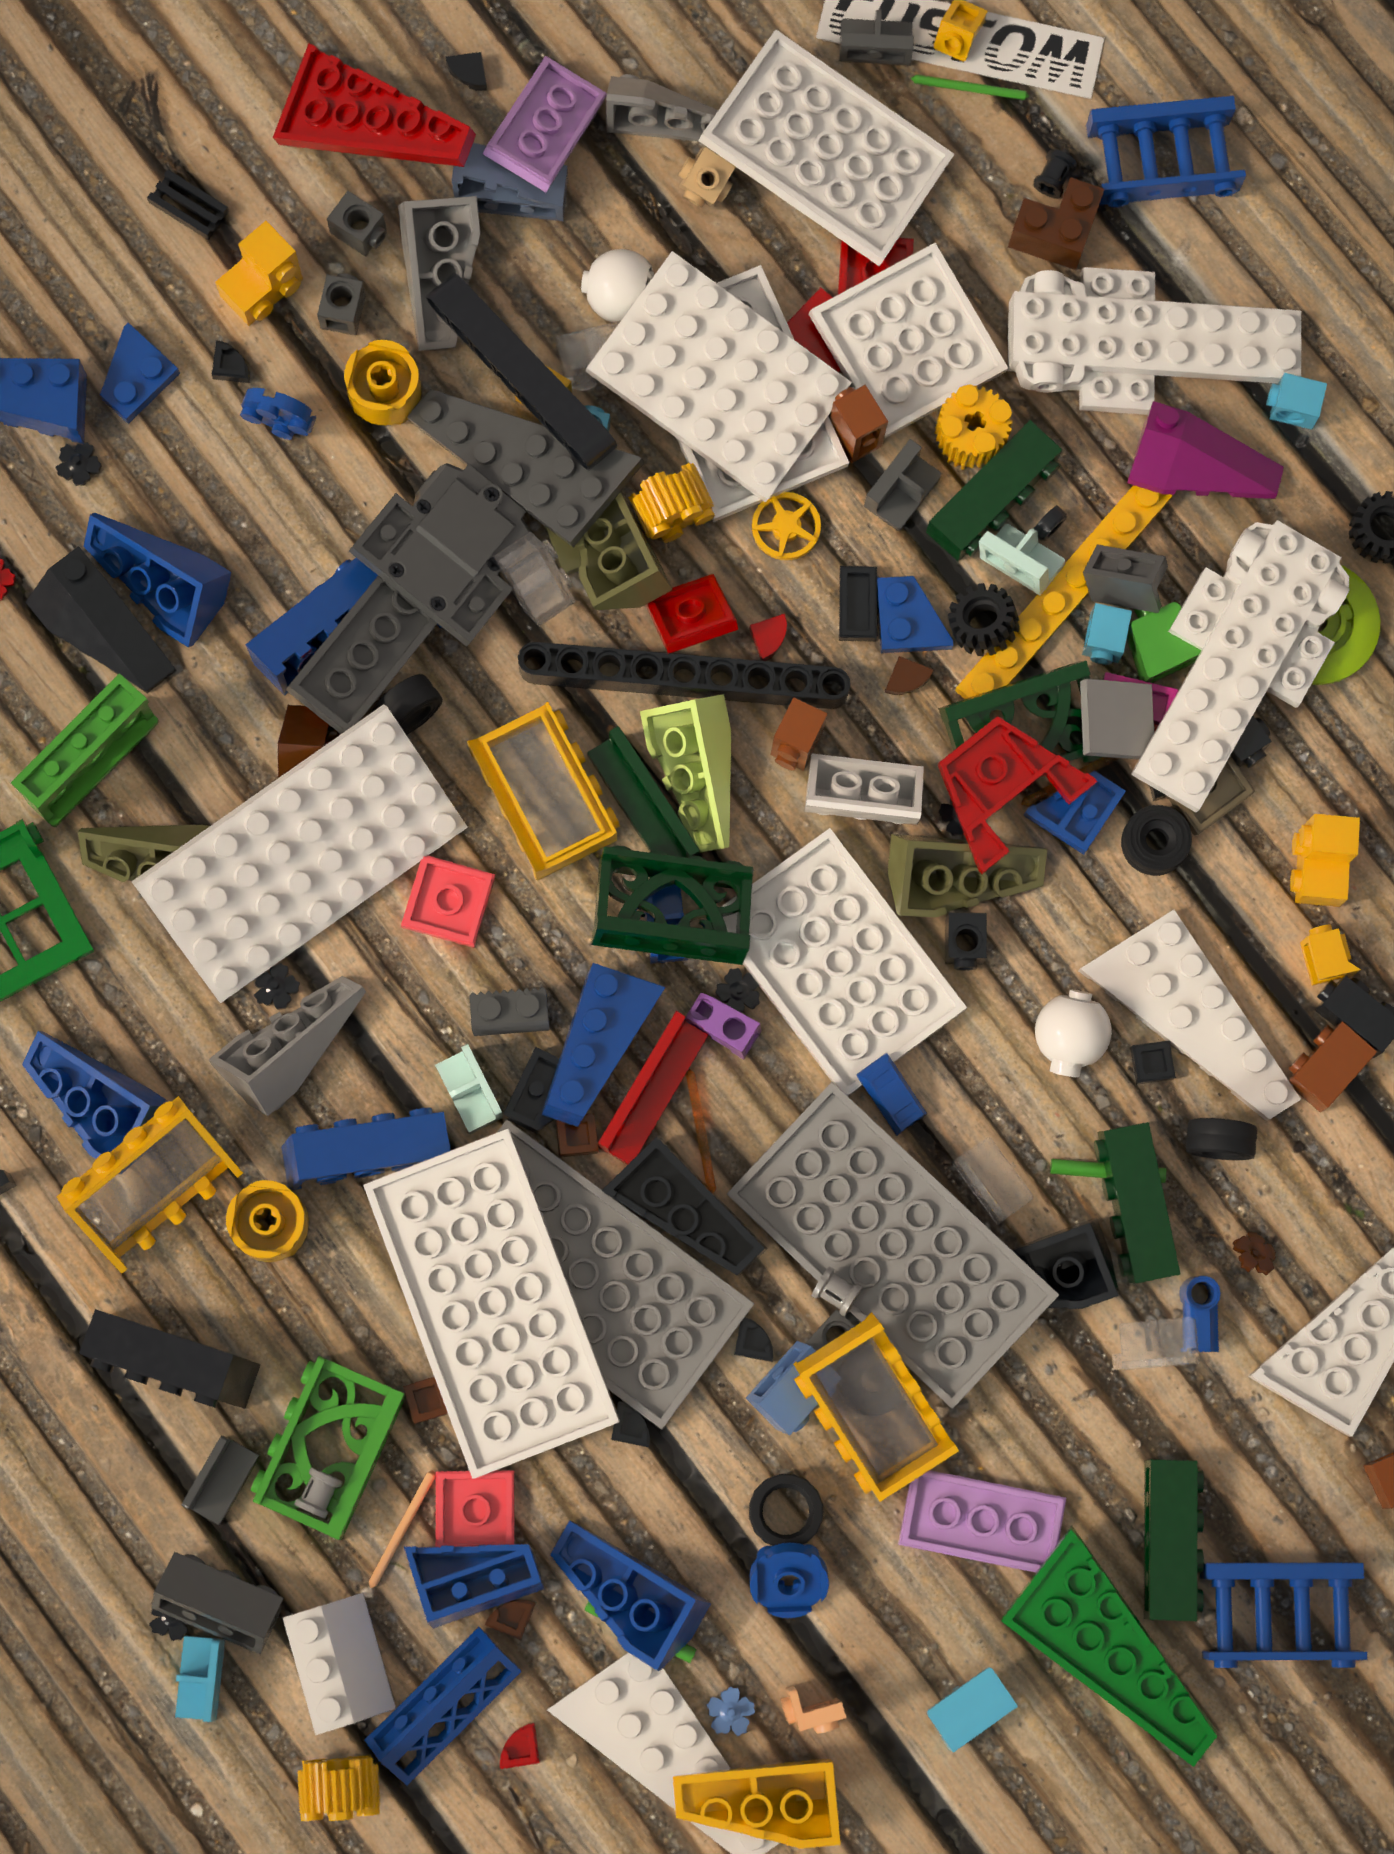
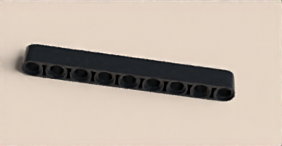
M542 642L528 643L521 648L518 654L520 675L526 682L536 685L691 698H705L724 694L727 701L786 706L790 705L794 697L815 708L837 709L842 706L847 700L851 685L850 678L844 670L828 666ZM537 656L545 661L544 666L538 670H531L525 665L526 661L531 657ZM568 660H577L582 664V668L576 673H568L562 666ZM606 663H613L620 670L614 676H605L599 669ZM643 666H650L656 670L657 674L651 679H642L636 672ZM680 669H687L693 673L694 678L689 682L683 683L676 680L674 674ZM717 672H723L730 676L731 681L727 685L720 686L716 685L711 677ZM755 675H760L767 679L768 685L762 689L753 688L748 680ZM797 678L805 684V688L800 692H793L787 688L785 683L790 679ZM831 681L837 682L843 691L838 695H830L825 692L823 685Z

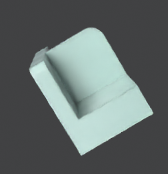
M1005 524L996 536L987 531L979 540L980 559L1040 596L1065 565L1063 557L1038 542V531L1033 528L1027 534H1024L1013 526Z
M466 1044L461 1047L462 1052L435 1066L470 1135L502 1119L503 1113L469 1045Z

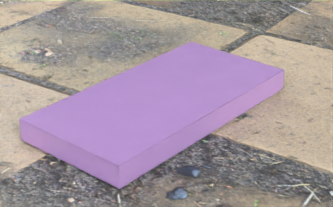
M545 56L487 144L483 155L542 191L547 192L603 104L607 93Z
M929 1470L909 1483L898 1545L1036 1573L1059 1543L1066 1498Z

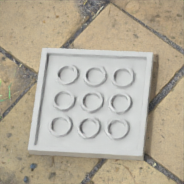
M936 243L818 305L809 312L811 320L843 375L852 382L850 387H854L856 390L866 385L887 418L888 424L884 439L941 408L942 404H945L946 398H951L953 392L957 394V390L960 387L968 384L979 387L1008 370V366Z

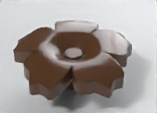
M1248 1232L1246 1236L1236 1239L1233 1242L1234 1246L1232 1249L1241 1254L1238 1259L1241 1262L1242 1269L1250 1272L1256 1268L1258 1273H1263L1267 1276L1274 1269L1272 1262L1276 1259V1251L1271 1244H1264L1265 1239L1255 1232Z

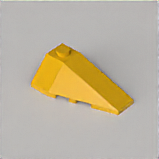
M831 1759L787 1762L673 1776L676 1818L726 1829L755 1838L771 1840L800 1849L841 1845L834 1768Z

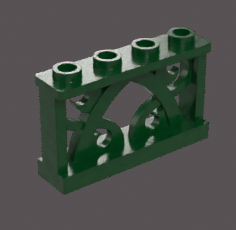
M1077 661L938 708L953 751L964 743L958 719L964 718L971 730L977 733L991 722L990 713L993 710H999L1003 713L1004 720L1011 724L1015 711L1013 701L1021 699L1025 708L1032 714L1042 718H1052L1050 727L1039 745L1052 752L1058 743L1066 752L1057 755L1068 761L1082 757L1083 763L1102 758L1100 756L1083 755V744L1076 745L1070 741V734L1073 731H1082L1076 725L1066 724L1069 716L1082 718L1081 709H1070V682L1076 680L1080 691V681L1090 679L1089 675L1091 674L1087 661ZM1041 694L1048 695L1049 703L1045 706L1055 705V710L1047 711L1038 708L1036 703L1038 696Z
M625 846L603 848L598 866L595 918L591 945L743 965L750 948L749 927L753 867L743 866V864L736 861L724 863L707 861L699 856H689L686 858L670 856L662 851H651L649 853L633 851ZM614 873L634 875L636 877L634 881H627L622 878L623 886L632 892L631 895L619 891L612 882V875ZM673 884L688 894L700 908L690 911L683 916L678 925L667 924L663 913L655 905L646 901L656 892ZM714 886L734 889L737 894L736 901L729 906L718 907L716 903L723 901L727 892L717 893L714 890ZM608 896L624 904L618 917L607 916ZM640 909L649 913L654 918V922L640 920L641 917H645L646 913L637 910ZM737 913L736 933L727 932L723 917ZM696 919H707L700 920L698 923L702 925L704 929L690 927V922Z

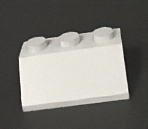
M811 753L805 812L817 813L819 815L853 817L859 820L870 819L895 824L917 825L921 818L924 767Z
M364 1593L283 1617L315 1735L396 1709Z

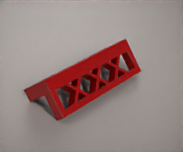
M678 1011L674 1013L598 1142L599 1149L627 1165L643 1149L708 1038L707 1033L686 1022V1016Z

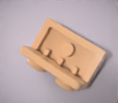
M794 1686L786 1687L787 1697L780 1698L788 1724L795 1723L799 1731L813 1728L816 1734L839 1728L838 1720L846 1718L843 1704L838 1698L802 1708L797 1689Z

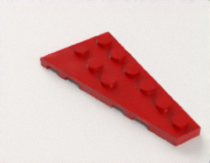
M308 43L273 139L282 146L464 167L476 134L470 126L439 110L435 111L425 106L420 100L400 93L397 88L358 68L354 69L344 64L341 59L333 55L329 56L321 52L318 47Z

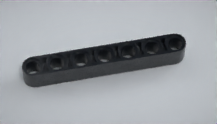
M453 273L426 295L428 303L439 317L586 470H591L617 447L616 441L608 430L459 275Z

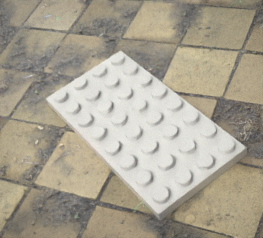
M383 704L131 882L217 1000L222 1003L416 865L424 856L430 855L468 827L389 708Z
M505 1129L363 1185L472 1479L620 1422L510 1129Z

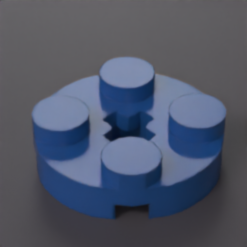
M263 388L247 389L241 404L242 411L240 413L244 420L255 424L263 423L272 427L271 432L275 436L287 440H292L294 434L307 436L312 432L316 415L310 417L312 410L304 403L279 392H276L274 398L263 396L265 391Z
M781 1543L774 1546H764L757 1552V1559L752 1564L749 1573L750 1591L753 1600L757 1604L759 1601L761 1605L767 1607L768 1613L780 1618L801 1617L811 1612L812 1606L820 1598L821 1602L825 1599L829 1589L828 1570L824 1560L819 1555V1550L815 1546L810 1544ZM787 1575L799 1578L793 1580V1585L786 1586L784 1580H780Z

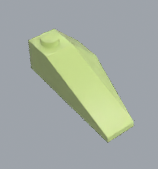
M724 694L640 711L647 749L652 759H658L666 776L662 781L667 790L672 789L680 805L678 815L700 852L728 848L730 840L731 727Z

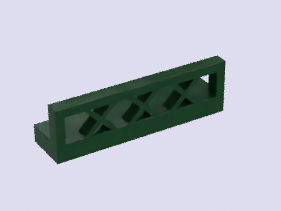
M617 726L610 730L609 739L587 752V757L649 852L662 851L670 856L685 858L699 856V848L620 727Z

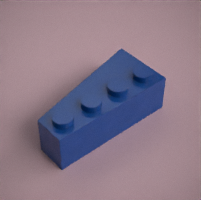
M357 558L346 560L337 568L332 577L317 586L308 596L245 644L254 665L284 696L288 693L286 688L378 575Z

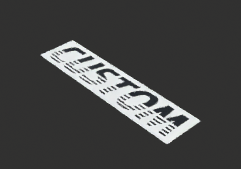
M937 0L824 1L816 39L840 44L842 19L874 20L876 10H882L881 20L912 23L914 46L911 60L1088 99L1092 97L1104 37L988 12L984 24L972 43L967 59L961 61L933 48L941 20L950 7V3Z

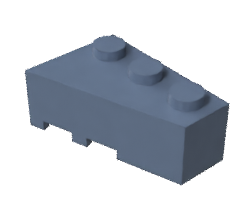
M473 143L465 166H453L452 186L454 198L477 196L479 213L564 221L568 187L567 165H563L547 192L542 191L483 155L486 148L485 145Z

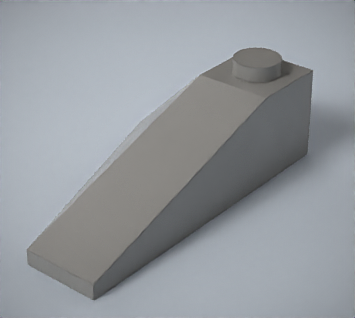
M625 74L620 77L611 76L606 98L607 132L698 141L718 112L717 109L649 80L640 79L635 75Z
M477 196L404 201L398 205L418 351L456 348L458 335L433 310L426 299V295L453 273L459 275L468 285L472 274L476 246H478L480 237Z
M341 976L304 997L300 1003L301 1007L295 1011L284 1015L281 1012L269 1017L272 1024L254 1034H251L249 1029L239 1034L213 1055L209 1062L248 1105L269 1116L273 1111L280 1109L286 1100L298 1091L366 991L363 986Z

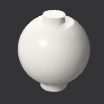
M615 249L600 255L592 263L590 271L583 272L581 291L582 293H587L588 303L597 315L609 322L620 323L655 274L648 260L639 253L627 249Z
M1070 990L1069 996L1059 995L1053 998L1040 1011L1035 1024V1037L1040 1051L1051 1061L1050 1072L1064 1076L1080 1077L1082 1067L1094 1064L1106 1052L1111 1040V1022L1102 1005L1091 1000V993Z

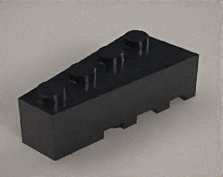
M656 1137L602 1190L605 1194L616 1199L737 1276H740L768 1249L659 1137Z
M96 1309L79 1352L80 1355L92 1358L91 1367L112 1373L116 1366L126 1370L124 1378L147 1385L148 1379L152 1378L161 1381L160 1390L181 1396L185 1389L196 1393L193 1401L216 1408L218 1401L245 1409L261 1364Z

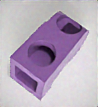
M704 993L699 994L686 1015V1022L711 1036V1039L730 1049L732 1053L743 1060L762 1031L759 1022Z

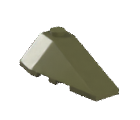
M621 491L577 543L581 566H579V578L595 610L641 608L673 590L655 552Z
M169 825L81 828L78 831L82 865L121 882L133 881L210 826Z

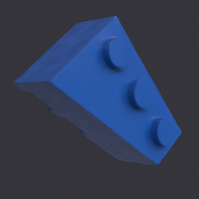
M529 1544L479 1545L474 1547H404L427 1623L432 1629L545 1589Z

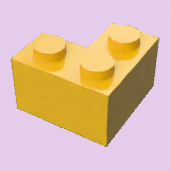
M267 221L263 222L238 244L243 259L215 282L220 297L248 326L256 320L261 321L272 312L273 305L281 298L293 295L299 289L303 280L296 251Z
M1314 814L1305 824H1302L1298 833H1294L1292 854L1297 855V869H1293L1291 872L1290 891L1295 892V903L1340 907L1348 900L1350 862L1358 856L1360 818Z

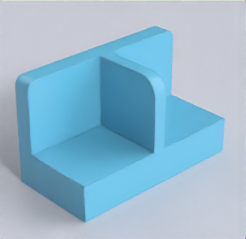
M184 1636L180 1674L176 1675V1681H179L175 1717L202 1719L203 1722L217 1720L225 1639Z
M987 1667L962 1686H956L951 1694L928 1709L927 1715L940 1733L948 1749L954 1753L1017 1708L1018 1705L994 1670Z

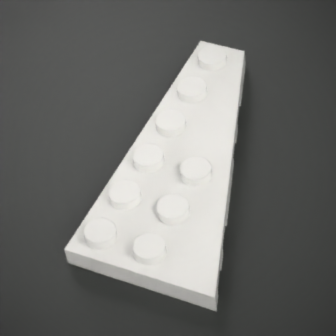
M1175 910L1167 913L1079 969L1078 972L1098 984L1106 991L1107 995L1115 1001L1118 1000L1133 1012L1136 1018L1165 1041L1170 1040V1045L1180 1053L1191 1058L1200 1066V1069L1209 1076L1216 1078L1231 1090L1234 1096L1264 1120H1270L1301 1100Z
M1394 1247L1248 1377L1346 1436L1352 1437L1394 1362Z
M630 1653L623 1655L547 1709L552 1715L674 1810L676 1809L673 1776L731 1769L664 1668L656 1671ZM691 1822L731 1854H765L779 1844V1842Z

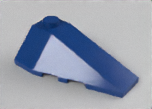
M90 514L84 541L85 549L112 578L119 577L132 591L129 597L137 605L140 603L144 604L155 616L152 622L161 631L188 648L193 646L224 605L232 572L203 554L100 514Z
M43 1031L37 1032L22 1063L46 1098H52L64 1114L62 1119L67 1126L73 1127L84 1141L82 1146L87 1153L95 1159L105 1152H111L123 1142L125 1135L130 1130L144 1125L154 1116L158 1107L168 1102L148 1087ZM135 1159L131 1164H129L126 1168H124V1169H123L120 1173H118V1174H122V1173H123L128 1167H130L137 1159Z
M570 1520L550 1554L576 1589L581 1591L591 1603L598 1617L613 1631L618 1638L617 1641L624 1650L656 1671H660L692 1639L711 1605L710 1602L680 1583Z

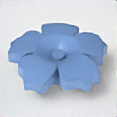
M731 1686L721 1692L722 1700L711 1697L707 1707L709 1715L716 1717L711 1724V1728L715 1730L716 1734H728L730 1725L737 1736L746 1733L749 1720L744 1716H750L755 1713L754 1703L749 1701L747 1697H742L739 1700V1689L732 1688Z

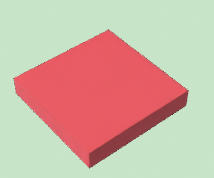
M428 855L424 856L419 864L401 927L475 948L496 878L495 874Z
M514 1470L493 1471L475 1479H472L470 1471H436V1547L515 1545Z

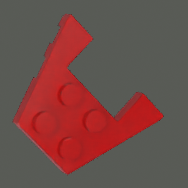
M998 716L938 763L940 773L972 856L981 874L985 873L1010 852L986 823V820L1044 775L1070 805L1098 782L1087 772L1083 773L1069 764L1068 760L1060 755L1056 756L1039 745L1038 741Z

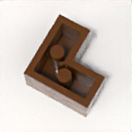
M1070 177L1059 209L1024 198L1008 248L1076 270L1104 188Z
M287 706L278 740V778L340 734L306 706Z

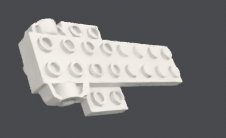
M1084 267L1081 271V282L1064 277V274L1061 272L1045 270L1026 277L1020 291H1014L1009 301L1008 371H1015L1020 386L1028 390L1044 393L1066 390L1079 391V410L1148 415L1154 401V375L1279 383L1284 373L1301 377L1300 310L1155 301V272Z
M1278 520L1273 525L1256 522L1243 531L1229 555L1227 569L1223 577L1207 567L1204 568L1168 631L1200 649L1201 652L1131 775L1194 812L1199 811L1266 691L1297 708L1335 643L1317 631L1324 621L1338 611L1349 592V576L1339 564L1342 557Z

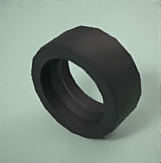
M778 1474L764 1480L754 1490L749 1502V1520L754 1532L763 1542L771 1546L781 1543L804 1545L818 1533L823 1521V1503L818 1490L808 1480L795 1474ZM780 1488H792L799 1491L805 1497L809 1506V1517L805 1526L800 1531L791 1535H781L772 1531L767 1526L763 1517V1505L766 1498L773 1491Z

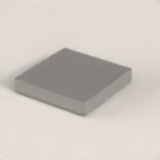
M1098 679L1080 681L1083 755L1139 760L1154 735L1152 684Z

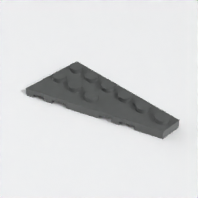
M432 389L427 392L407 416L413 425L465 465L470 464L490 482L498 485L506 495L573 548L645 463L642 457L614 449L588 471L543 425Z

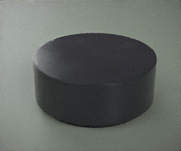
M1058 505L1053 507L1033 528L1038 531V539L1045 541L1052 536L1065 522L1067 514Z

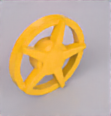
M784 492L773 496L767 502L762 501L754 512L752 519L753 538L758 547L772 558L778 560L801 558L814 548L820 536L821 520L819 513L807 498L799 494ZM779 500H793L801 503L803 506L792 512L784 510ZM772 503L776 512L772 522L757 525L762 511ZM807 510L810 511L814 519V535L801 528L800 518ZM772 531L774 537L780 540L779 552L768 547L761 539L759 532ZM797 537L810 541L799 551L784 553L786 543L793 541Z

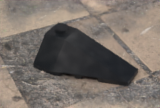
M79 546L47 570L26 601L27 605L50 633L58 638H62L80 652L105 665L118 675L120 673L131 684L146 693L177 671Z
M1097 1217L1011 1249L1059 1294L1048 1308L1083 1309L1119 1296L1111 1253Z

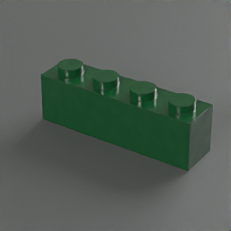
M1029 420L929 521L926 533L957 562L965 554L972 557L979 550V540L991 528L995 532L998 531L1010 518L1011 515L1008 511L1016 503L1020 506L1024 505L1036 491L1033 486L1041 478L1047 481L1060 467L1058 460L1063 449Z
M1149 1122L1097 1132L1099 1140L1094 1141V1149L1098 1163L1104 1162L1107 1178H1102V1188L1106 1201L1112 1200L1114 1216H1110V1226L1114 1239L1119 1238L1122 1254H1118V1265L1122 1277L1127 1276L1129 1283L1136 1284L1181 1275Z
M1144 1460V1619L1197 1621V1613L1203 1612L1204 1595L1202 1589H1197V1573L1203 1572L1204 1554L1202 1549H1197V1533L1203 1532L1204 1514L1202 1509L1197 1508L1198 1493H1203L1204 1473L1202 1469H1198V1461Z

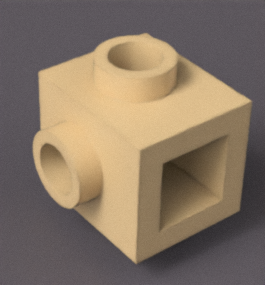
M706 147L701 148L695 159L688 157L678 174L683 179L679 187L686 191L683 197L701 208L704 203L709 206L714 205L716 200L722 203L732 187V183L728 179L735 166ZM702 174H706L709 177L708 186L702 183Z

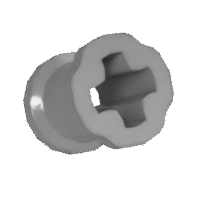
M829 1266L820 1278L811 1296L815 1299L823 1298L840 1309L839 1314L845 1317L863 1287L859 1284L853 1286L834 1274L835 1269Z
M311 1467L308 1472L311 1475L302 1497L297 1498L294 1504L310 1513L326 1518L328 1514L326 1508L335 1489L341 1487L343 1481Z

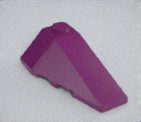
M1153 401L1141 431L1127 483L1160 494L1175 495L1176 490L1196 491V496H1208L1210 492H1228L1232 497L1276 499L1284 467L1190 412Z

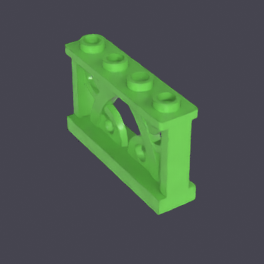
M119 673L34 758L11 784L40 816L52 827H57L159 723V720L150 709L148 699Z
M318 1356L316 1363L309 1361L303 1372L300 1382L305 1384V1387L299 1399L296 1397L291 1399L284 1415V1419L289 1420L283 1435L277 1433L273 1438L267 1455L272 1457L266 1471L260 1469L252 1484L251 1492L256 1493L253 1502L337 1540H342L403 1406L406 1395ZM331 1377L341 1379L347 1388L346 1405L338 1406L339 1396L333 1388L332 1397L326 1401L322 1400L319 1396L321 1383ZM355 1383L386 1396L382 1406L365 1403L355 1404ZM311 1403L319 1412L302 1421ZM358 1417L355 1428L359 1425H364L367 1428L366 1436L360 1440L354 1439L351 1435V1419ZM343 1419L342 1433L348 1447L359 1455L356 1464L339 1462L322 1470V1472L329 1475L338 1471L345 1477L344 1485L341 1488L335 1489L326 1510L333 1514L330 1522L327 1523L298 1510L300 1507L294 1504L296 1500L286 1502L280 1499L276 1493L275 1486L277 1480L283 1474H289L293 1478V1484L287 1488L288 1490L299 1488L303 1482L307 1486L311 1477L308 1472L312 1464L307 1451L306 1436L328 1423ZM291 1444L296 1464L283 1463Z

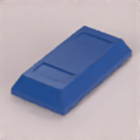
M885 1053L856 1074L896 1136L927 1114L888 1053Z

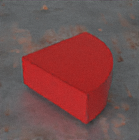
M785 613L749 626L761 661L770 659L781 647L787 629Z
M535 1722L520 1727L508 1738L501 1753L500 1769L540 1763Z

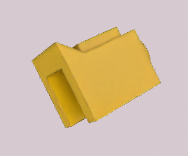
M1331 924L1310 929V935L1300 942L1312 986L1329 982L1331 979L1334 981L1342 979L1344 976L1351 977L1361 970L1349 962L1352 958L1345 934H1340L1339 928L1332 930Z

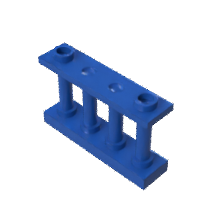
M1234 96L1091 109L1086 123L1088 138L1098 137L1100 140H1103L1109 182L1101 184L1104 192L1099 205L1108 204L1110 207H1122L1129 202L1209 194H1215L1217 197H1227L1239 192L1246 178L1245 170L1230 171L1224 126L1230 124L1236 110ZM1205 127L1209 130L1215 173L1194 175L1188 134L1190 128ZM1170 131L1174 133L1180 176L1159 178L1152 135L1154 132ZM1134 134L1138 137L1144 180L1123 181L1117 142L1119 135Z
M1204 1563L1200 1579H1211V1587H1215L1217 1651H1202V1658L1214 1660V1668H1238V1660H1331L1332 1667L1355 1668V1660H1367L1366 1651L1351 1650L1349 1587H1353L1352 1579H1364V1563ZM1235 1579H1250V1587L1255 1588L1257 1651H1233L1231 1587H1235ZM1274 1579H1289L1290 1587H1294L1296 1650H1273L1270 1587H1274ZM1313 1579H1328L1329 1587H1333L1335 1650H1312L1310 1587H1313Z

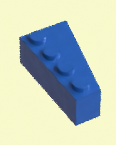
M0 358V422L7 426L37 430L40 434L52 437L57 435L69 438L72 442L84 444L87 374L80 359Z
M596 963L592 964L586 976L541 1115L576 1127L579 1126L666 987Z
M420 1108L409 1111L410 1117L395 1119L394 1113H386L371 1117L372 1122L357 1124V1119H345L334 1122V1128L319 1130L318 1124L295 1128L296 1133L291 1134L281 1146L287 1186L292 1191L302 1189L304 1181L316 1179V1183H320V1185L332 1184L346 1179L349 1173H354L356 1178L371 1177L384 1173V1168L388 1167L392 1168V1172H397L449 1152L451 1150L444 1112L432 1113V1108Z

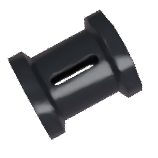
M1051 149L1046 155L1047 163L1041 175L1035 177L1033 186L1040 193L1057 199L1061 198L1064 190L1063 185L1069 173L1075 171L1077 162L1069 154Z

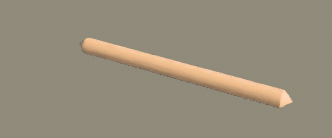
M434 1470L426 1473L369 1579L370 1588L376 1587L380 1582L436 1477Z

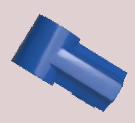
M1190 1277L1180 1287L1179 1296L1183 1304L1184 1352H1219L1218 1302L1221 1292L1219 1285L1211 1277ZM1198 1282L1205 1285L1208 1290V1298L1203 1304L1196 1303L1191 1295L1193 1286Z

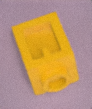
M953 0L941 20L933 48L958 60L965 61L975 37L985 22L988 10L965 0Z

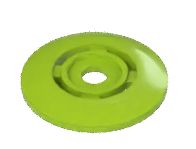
M1341 565L1349 576V592L1344 600L1346 604L1341 605L1338 611L1326 620L1325 629L1318 632L1335 643L1311 685L1332 684L1350 677L1368 661L1378 643L1381 620L1376 599L1366 583L1356 573Z

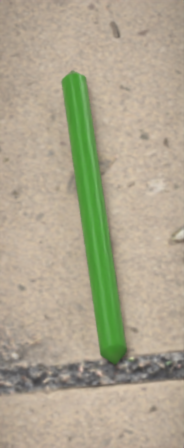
M915 75L911 78L915 84L1021 100L1030 97L1023 90L923 75Z

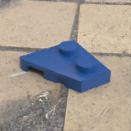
M127 323L121 333L100 396L112 410L129 424L180 372L170 360L132 325Z
M914 576L877 578L881 653L952 650L953 639Z
M1096 771L1089 774L1098 782L1070 805L1057 791L1053 796L1030 806L1023 816L1084 855L1126 792Z

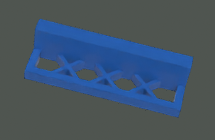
M478 1627L364 1741L378 1760L403 1783L408 1785L522 1671L499 1649L489 1635ZM498 1661L506 1667L495 1679L486 1680L487 1672ZM474 1693L473 1701L467 1707L457 1709L458 1701L465 1694ZM446 1721L445 1729L438 1736L428 1737L429 1729L435 1723ZM417 1750L416 1758L405 1769H402L396 1763L406 1752Z

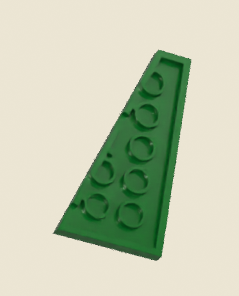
M1071 1526L1002 1616L1001 1622L1194 1767L1217 1738L1216 1729L1079 1534Z

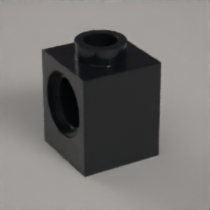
M948 913L945 919V964H954L955 970H976L977 965H983L987 958V913ZM961 934L971 936L975 941V949L971 951L960 949L956 944V937Z

